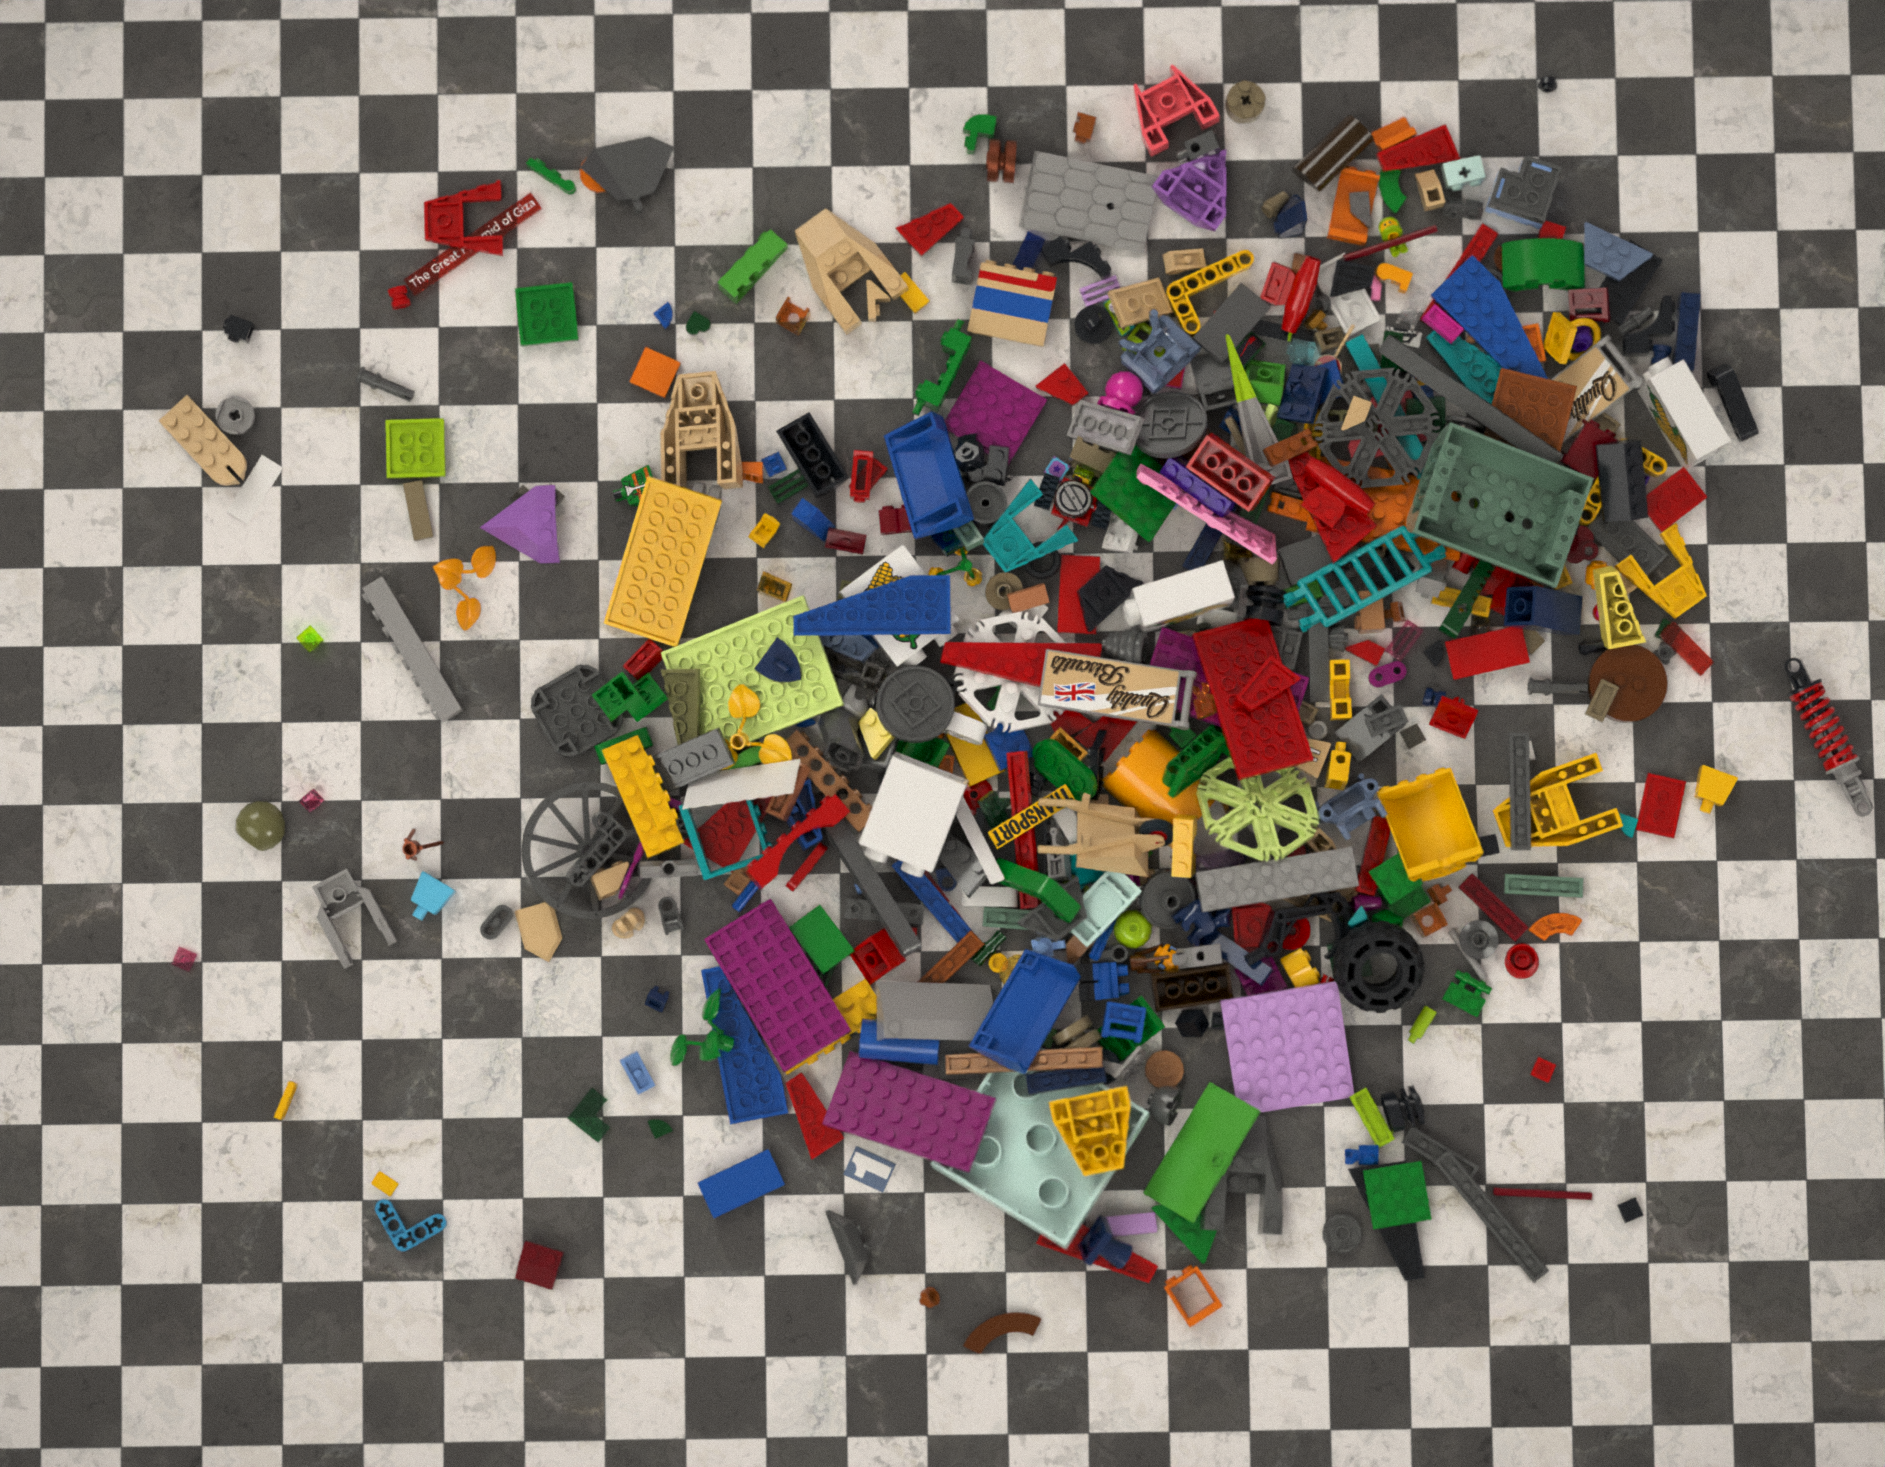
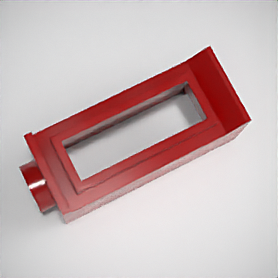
M854 450L850 499H854V502L865 503V500H870L873 451ZM858 460H868L865 490H855Z

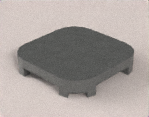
M580 664L574 666L573 669L536 689L531 698V709L552 747L565 757L581 755L615 735L623 724V713L613 721H610L592 697V694L604 686L606 682L598 670L590 665Z

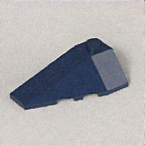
M1294 194L1278 214L1276 222H1273L1274 233H1278L1279 239L1301 236L1308 220L1305 201L1298 194Z

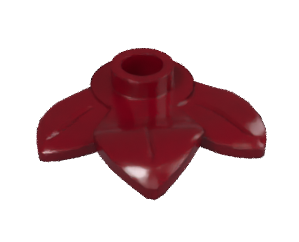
M1580 525L1577 535H1574L1566 559L1568 562L1577 564L1583 560L1590 561L1597 557L1599 549L1593 542V533L1587 527ZM1587 547H1591L1593 550L1590 555L1585 553Z

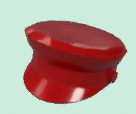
M1520 943L1513 945L1505 956L1506 970L1511 976L1518 979L1531 977L1539 967L1537 952L1528 944Z

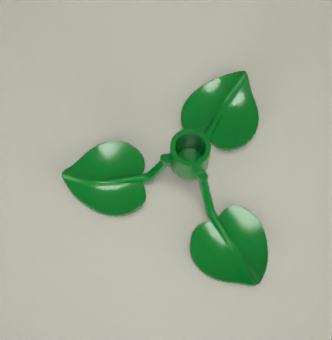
M717 989L707 998L702 1010V1019L707 1021L715 1030H711L707 1034L704 1042L686 1041L687 1036L685 1034L679 1035L671 1047V1065L677 1066L684 1060L688 1045L701 1046L699 1058L702 1061H710L720 1057L719 1049L725 1052H729L732 1049L734 1038L725 1035L724 1030L718 1028L712 1022L719 1010L722 989Z

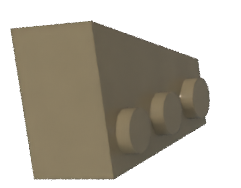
M1078 436L1068 463L1076 470L1081 471L1085 469L1089 471V475L1099 478L1116 453L1099 448V445L1095 443L1092 445L1082 441L1083 438Z

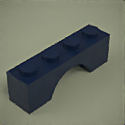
M1681 292L1677 300V336L1672 364L1674 365L1684 359L1692 373L1695 367L1701 294Z

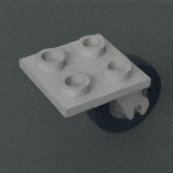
M1138 1046L1129 1058L1121 1064L1115 1053L1103 1049V1062L1107 1081L1103 1085L1110 1084L1116 1079L1120 1082L1123 1080L1127 1081L1133 1074V1068L1136 1065L1140 1066L1144 1062L1147 1052Z

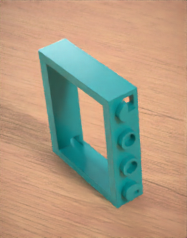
M746 800L763 851L769 846L773 848L771 841L767 842L765 834H768L765 823L760 822L759 816L761 811L758 804L755 805L753 800ZM683 805L679 806L704 880L745 867L752 860L756 859L758 861L763 857L761 854L711 871L691 809L682 810Z

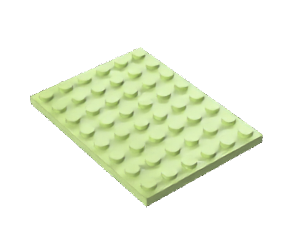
M804 595L661 652L666 669H700L699 736L719 727L724 739L730 743L731 737L737 733L743 717H732L728 709L731 693L739 684H744L755 692L760 700L758 713L753 717L746 716V722L742 729V732L748 735L750 742L844 705L820 636H793V616L810 610ZM777 637L786 643L797 657L801 669V680L778 682L763 676L754 669Z

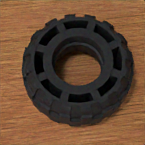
M1382 920L1380 922L1368 921L1360 927H1354L1349 930L1347 936L1343 939L1341 938L1337 944V950L1332 960V971L1340 992L1352 1005L1366 1012L1386 1013V1010L1401 1008L1403 1003L1410 1001L1415 996L1414 993L1421 987L1423 972H1425L1422 952L1412 935L1401 926ZM1386 953L1396 959V970L1388 980L1381 983H1370L1362 977V967L1373 955Z

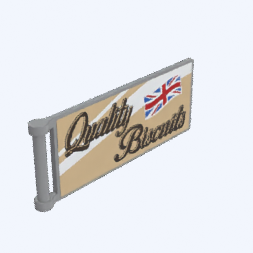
M1606 335L1551 379L1577 386L1563 444L1584 427L1585 424L1581 422L1583 419L1588 422L1590 419L1594 420L1644 381V378L1637 374L1611 342L1612 338L1609 335ZM1602 346H1606L1633 382L1629 384L1600 349Z
M1047 649L1045 652L1038 706L1188 730L1193 682L1196 679L1197 673L1194 671L1176 670ZM1180 677L1186 678L1181 718L1180 721H1174Z

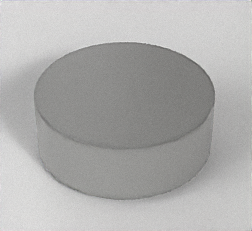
M1314 721L1308 727V735L1311 739L1322 740L1327 735V726L1322 721Z

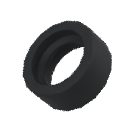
M1036 542L1033 545L1036 548L1042 542ZM1058 550L1050 552L1053 557V564L1049 570L1039 572L1028 562L1024 564L1026 572L1036 579H1047L1053 576L1060 565Z

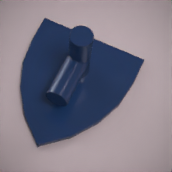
M777 637L754 669L763 676L778 682L801 680V669L797 657L792 649Z

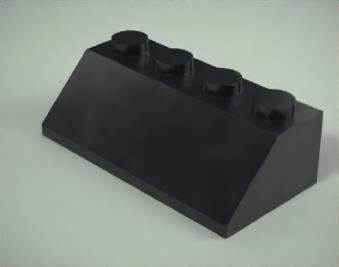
M1625 439L1595 445L1603 522L1632 521L1648 518L1641 440Z

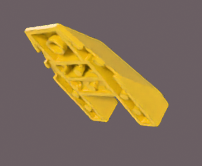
M1597 753L1542 771L1530 780L1531 847L1569 846L1623 827L1617 808L1580 821L1569 793L1567 784L1603 771ZM1509 797L1492 810L1505 847H1510Z

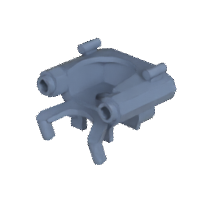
M1156 309L1149 311L1152 332L1145 341L1134 343L1121 339L1118 342L1120 347L1128 349L1121 355V363L1130 372L1138 376L1141 382L1153 394H1156L1166 386L1201 350V346L1170 316L1162 315L1158 319V311ZM1159 346L1164 347L1166 352L1162 357H1156L1154 355L1155 348Z
M1362 773L1357 776V779L1361 781L1329 799L1320 807L1319 802H1315L1319 823L1337 825L1345 840L1351 838L1349 832L1376 816L1372 808L1376 807L1381 817H1385L1388 814L1379 799L1373 800L1374 794L1379 789L1378 782L1373 778L1364 779V774Z

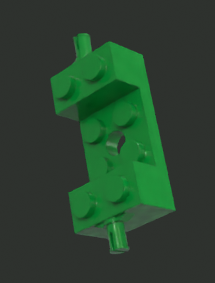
M957 319L954 327L950 328L949 332H944L940 345H942V351L950 355L946 363L947 371L946 373H941L938 385L926 379L923 384L919 383L915 392L917 403L912 411L913 414L919 416L923 406L937 413L939 412L972 343V337L960 332L965 323L964 321Z

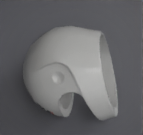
M851 683L841 696L844 705L838 708L856 715L858 721H860L869 710V702L865 695L860 700L855 698L854 694L857 685Z

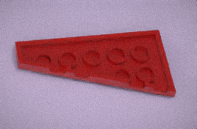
M1308 452L1288 460L1292 477L1303 501L1312 489L1319 487L1315 480L1304 470L1312 458ZM1346 505L1343 516L1333 529L1310 514L1333 564L1377 527L1368 515L1366 516Z
M772 796L753 799L754 804H758L761 815L759 819L761 823L767 814L765 811ZM746 800L726 803L697 829L707 858L722 867L739 862L756 833ZM686 838L683 844L693 849L690 838Z

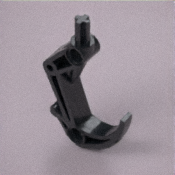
M1323 892L1312 894L1303 906L1272 909L1268 913L1261 940L1258 944L1259 947L1244 956L1245 962L1251 966L1264 957L1268 959L1271 956L1278 955L1282 950L1283 941L1292 931L1291 927L1297 920L1323 914L1329 916L1335 929L1334 944L1329 952L1324 955L1325 959L1329 960L1336 952L1337 944L1341 938H1345L1348 931L1351 930L1348 924L1353 917V913H1349L1350 901H1347L1339 892ZM1316 896L1320 904L1309 905ZM1335 902L1338 904L1336 912L1332 909V905ZM1269 942H1272L1273 949L1269 952L1267 945Z

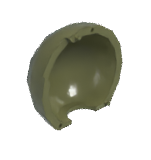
M256 801L247 804L240 810L236 818L235 831L257 850L266 851L274 848L281 842L285 834V821L282 812L275 805L265 801Z

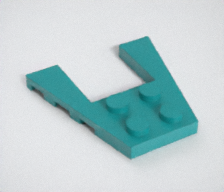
M1031 478L984 537L983 545L1005 573L1078 541V538L1066 524L1035 548L1013 520L1017 514L1043 495Z

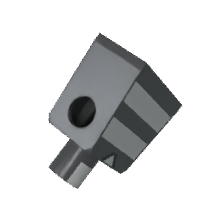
M1210 130L1185 141L1186 148L1177 151L1176 154L1181 163L1189 159L1193 161L1208 155L1211 156L1222 150L1213 130ZM1195 148H1200L1198 152H1194Z

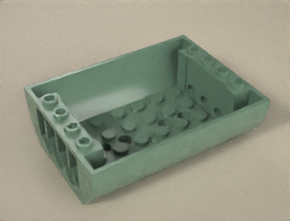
M1450 422L1440 432L1431 446L1406 519L1407 530L1410 533L1544 585L1557 588L1594 478ZM1453 491L1460 494L1458 502L1453 501L1451 498ZM1471 498L1476 499L1478 502L1476 509L1471 508L1469 505ZM1506 512H1510L1513 515L1511 523L1505 520ZM1524 519H1528L1531 522L1530 529L1523 527L1522 522Z

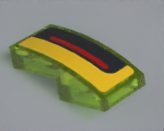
M1077 466L1072 478L1091 485L1095 473Z

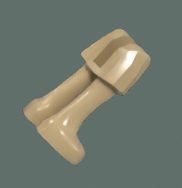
M636 907L629 909L621 918L613 922V934L622 939L634 936L633 930L640 931L644 926L645 916L643 911Z

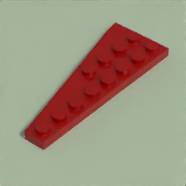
M945 642L940 663L1040 687L1047 649L1100 657L1102 644Z

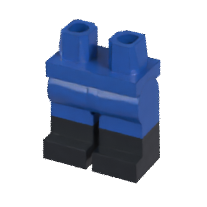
M1116 962L1077 964V970L1081 976L1079 982L1097 981V983L1079 984L1080 1002L1114 999L1130 994L1129 983L1118 984L1117 976H1128L1127 965L1116 964Z

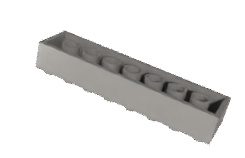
M1352 847L1278 859V861H1262L1195 873L1201 912L1359 886Z

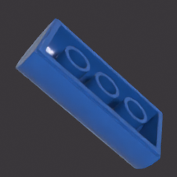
M862 1020L859 1058L938 1065L940 1040L894 1038L877 1040V1020Z

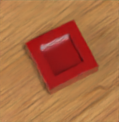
M1537 1057L1530 1075L1549 1083L1556 1065Z

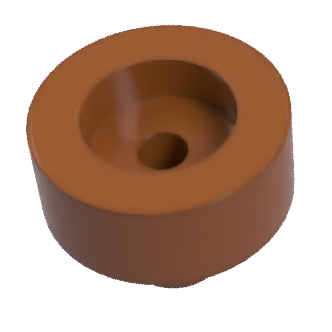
M927 1287L921 1291V1298L919 1299L921 1305L932 1308L939 1304L940 1296L935 1288Z

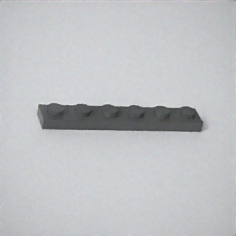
M1509 732L1510 850H1531L1529 732Z

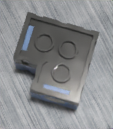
M1527 155L1523 158L1518 173L1501 167L1496 175L1485 212L1494 213L1497 216L1513 219L1516 222L1540 229L1546 220V214L1549 210L1562 167Z

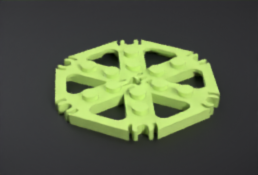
M1230 757L1202 775L1200 783L1204 785H1198L1196 795L1206 831L1211 828L1208 833L1209 835L1217 833L1218 836L1215 841L1220 842V845L1263 861V859L1268 861L1270 858L1269 854L1274 856L1275 861H1278L1279 856L1283 859L1313 838L1316 832L1314 828H1317L1319 824L1317 808L1309 781L1304 784L1306 778L1298 779L1297 776L1300 771H1295L1296 768L1289 767L1274 771L1282 777L1265 789L1260 775L1240 780L1242 789L1216 779L1217 776L1226 770L1234 769ZM1294 794H1299L1303 797L1307 814L1280 803ZM1213 799L1235 809L1219 820H1214L1211 817L1207 801ZM1255 803H1257L1258 806H1261L1260 810L1257 806H1254ZM1252 823L1258 847L1252 849L1239 844L1232 839V836ZM1274 823L1295 831L1299 837L1287 846L1282 847L1279 844Z

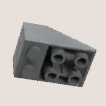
M1210 354L1194 357L1190 361L1200 403L1203 405L1206 414L1236 407L1237 401L1229 358L1221 364Z
M1382 694L1334 732L1341 742L1348 744L1347 749L1358 763L1406 725L1405 723L1373 738L1371 737L1364 719L1392 708Z

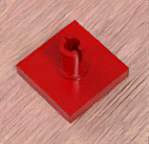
M1442 696L1430 719L1429 725L1465 739L1477 716L1478 710L1465 705L1463 698L1458 702L1460 697H1454L1452 700Z

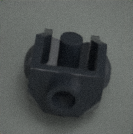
M976 433L958 437L955 457L961 472H973L977 468L985 467L984 448L981 442H979Z

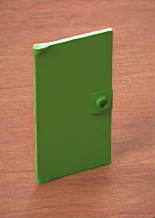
M1209 1082L1143 1192L1145 1196L1154 1199L1194 1223L1261 1111L1221 1089L1214 1083Z

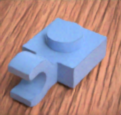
M1041 938L1040 941L1031 940L1033 952L1048 957L1054 956L1053 950L1066 948L1065 940L1051 942L1047 938Z

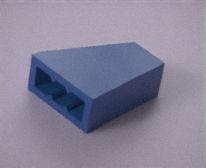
M803 498L791 513L793 521L823 542L826 541L828 528H835V525L818 508Z

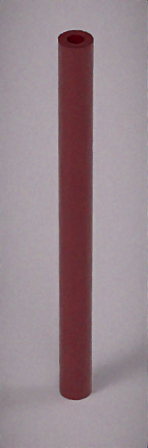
M1432 225L1343 255L1345 261L1349 262L1436 233L1438 230L1436 225Z
M1493 1188V1195L1592 1200V1192Z

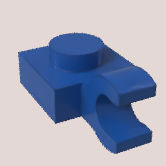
M1359 1145V1150L1345 1149V1164L1351 1165L1358 1161L1359 1165H1378V1145Z

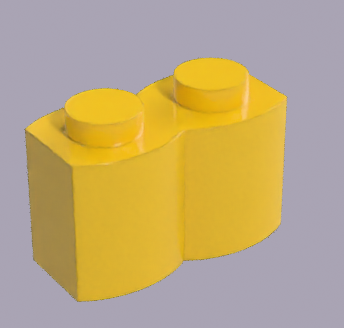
M1299 948L1280 959L1295 988L1319 983L1318 979L1321 976L1316 967L1312 968L1309 964L1311 958L1307 950L1302 951Z

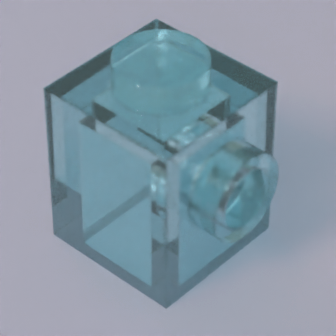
M1293 338L1292 344L1288 343L1286 354L1289 355V361L1297 365H1311L1316 343Z

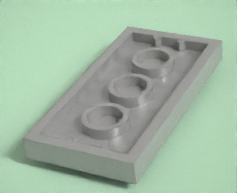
M1080 400L1066 436L1075 440L1080 436L1083 438L1082 441L1093 445L1095 443L1099 447L1131 455L1145 419Z

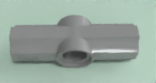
M697 859L639 861L637 866L639 878L698 876ZM670 863L672 871L669 874H665L663 868L666 864Z

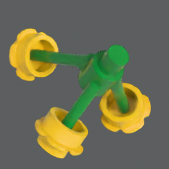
M958 538L957 540H956V539L953 540L952 544H954L955 542H957V541L959 540V538ZM962 543L952 550L957 555L962 556L958 566L945 571L941 567H931L929 569L928 575H947L958 570L965 572L964 581L967 582L968 586L978 585L982 581V572L979 569L972 568V563L966 557L968 551Z

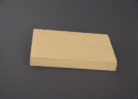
M1159 277L1114 289L1107 293L1121 328L1150 321L1149 311L1153 309L1158 311V318L1162 315L1168 316L1173 313Z

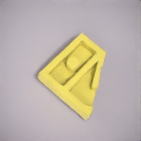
M870 708L858 724L870 756L876 760L895 737L884 729L877 712Z

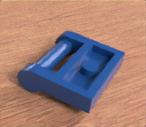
M1107 1001L1101 1037L1107 1038L1112 1036L1140 1043L1146 1008ZM1110 1023L1135 1026L1136 1030L1135 1032L1112 1029L1110 1028Z

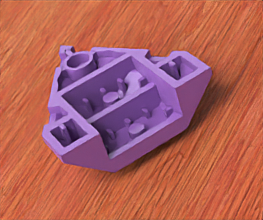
M1226 149L1219 151L1217 154L1208 155L1184 163L1179 167L1162 171L1152 185L1153 190L1164 205L1194 226L1216 231L1226 217Z
M555 485L533 487L480 527L539 563H560L559 543L557 542Z

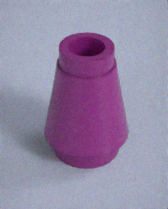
M1357 894L1351 899L1352 910L1356 912L1360 906H1363L1365 912L1381 908V898Z

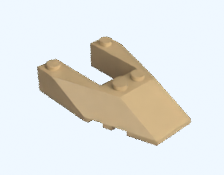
M825 208L795 230L812 288L846 335L859 327L862 322L841 292L858 279L872 271L893 301L909 290L907 284L876 243Z
M716 371L678 375L671 396L672 401L669 410L666 412V421L660 432L661 480L687 488L686 451L717 448V484L723 489L743 488V470L737 429Z

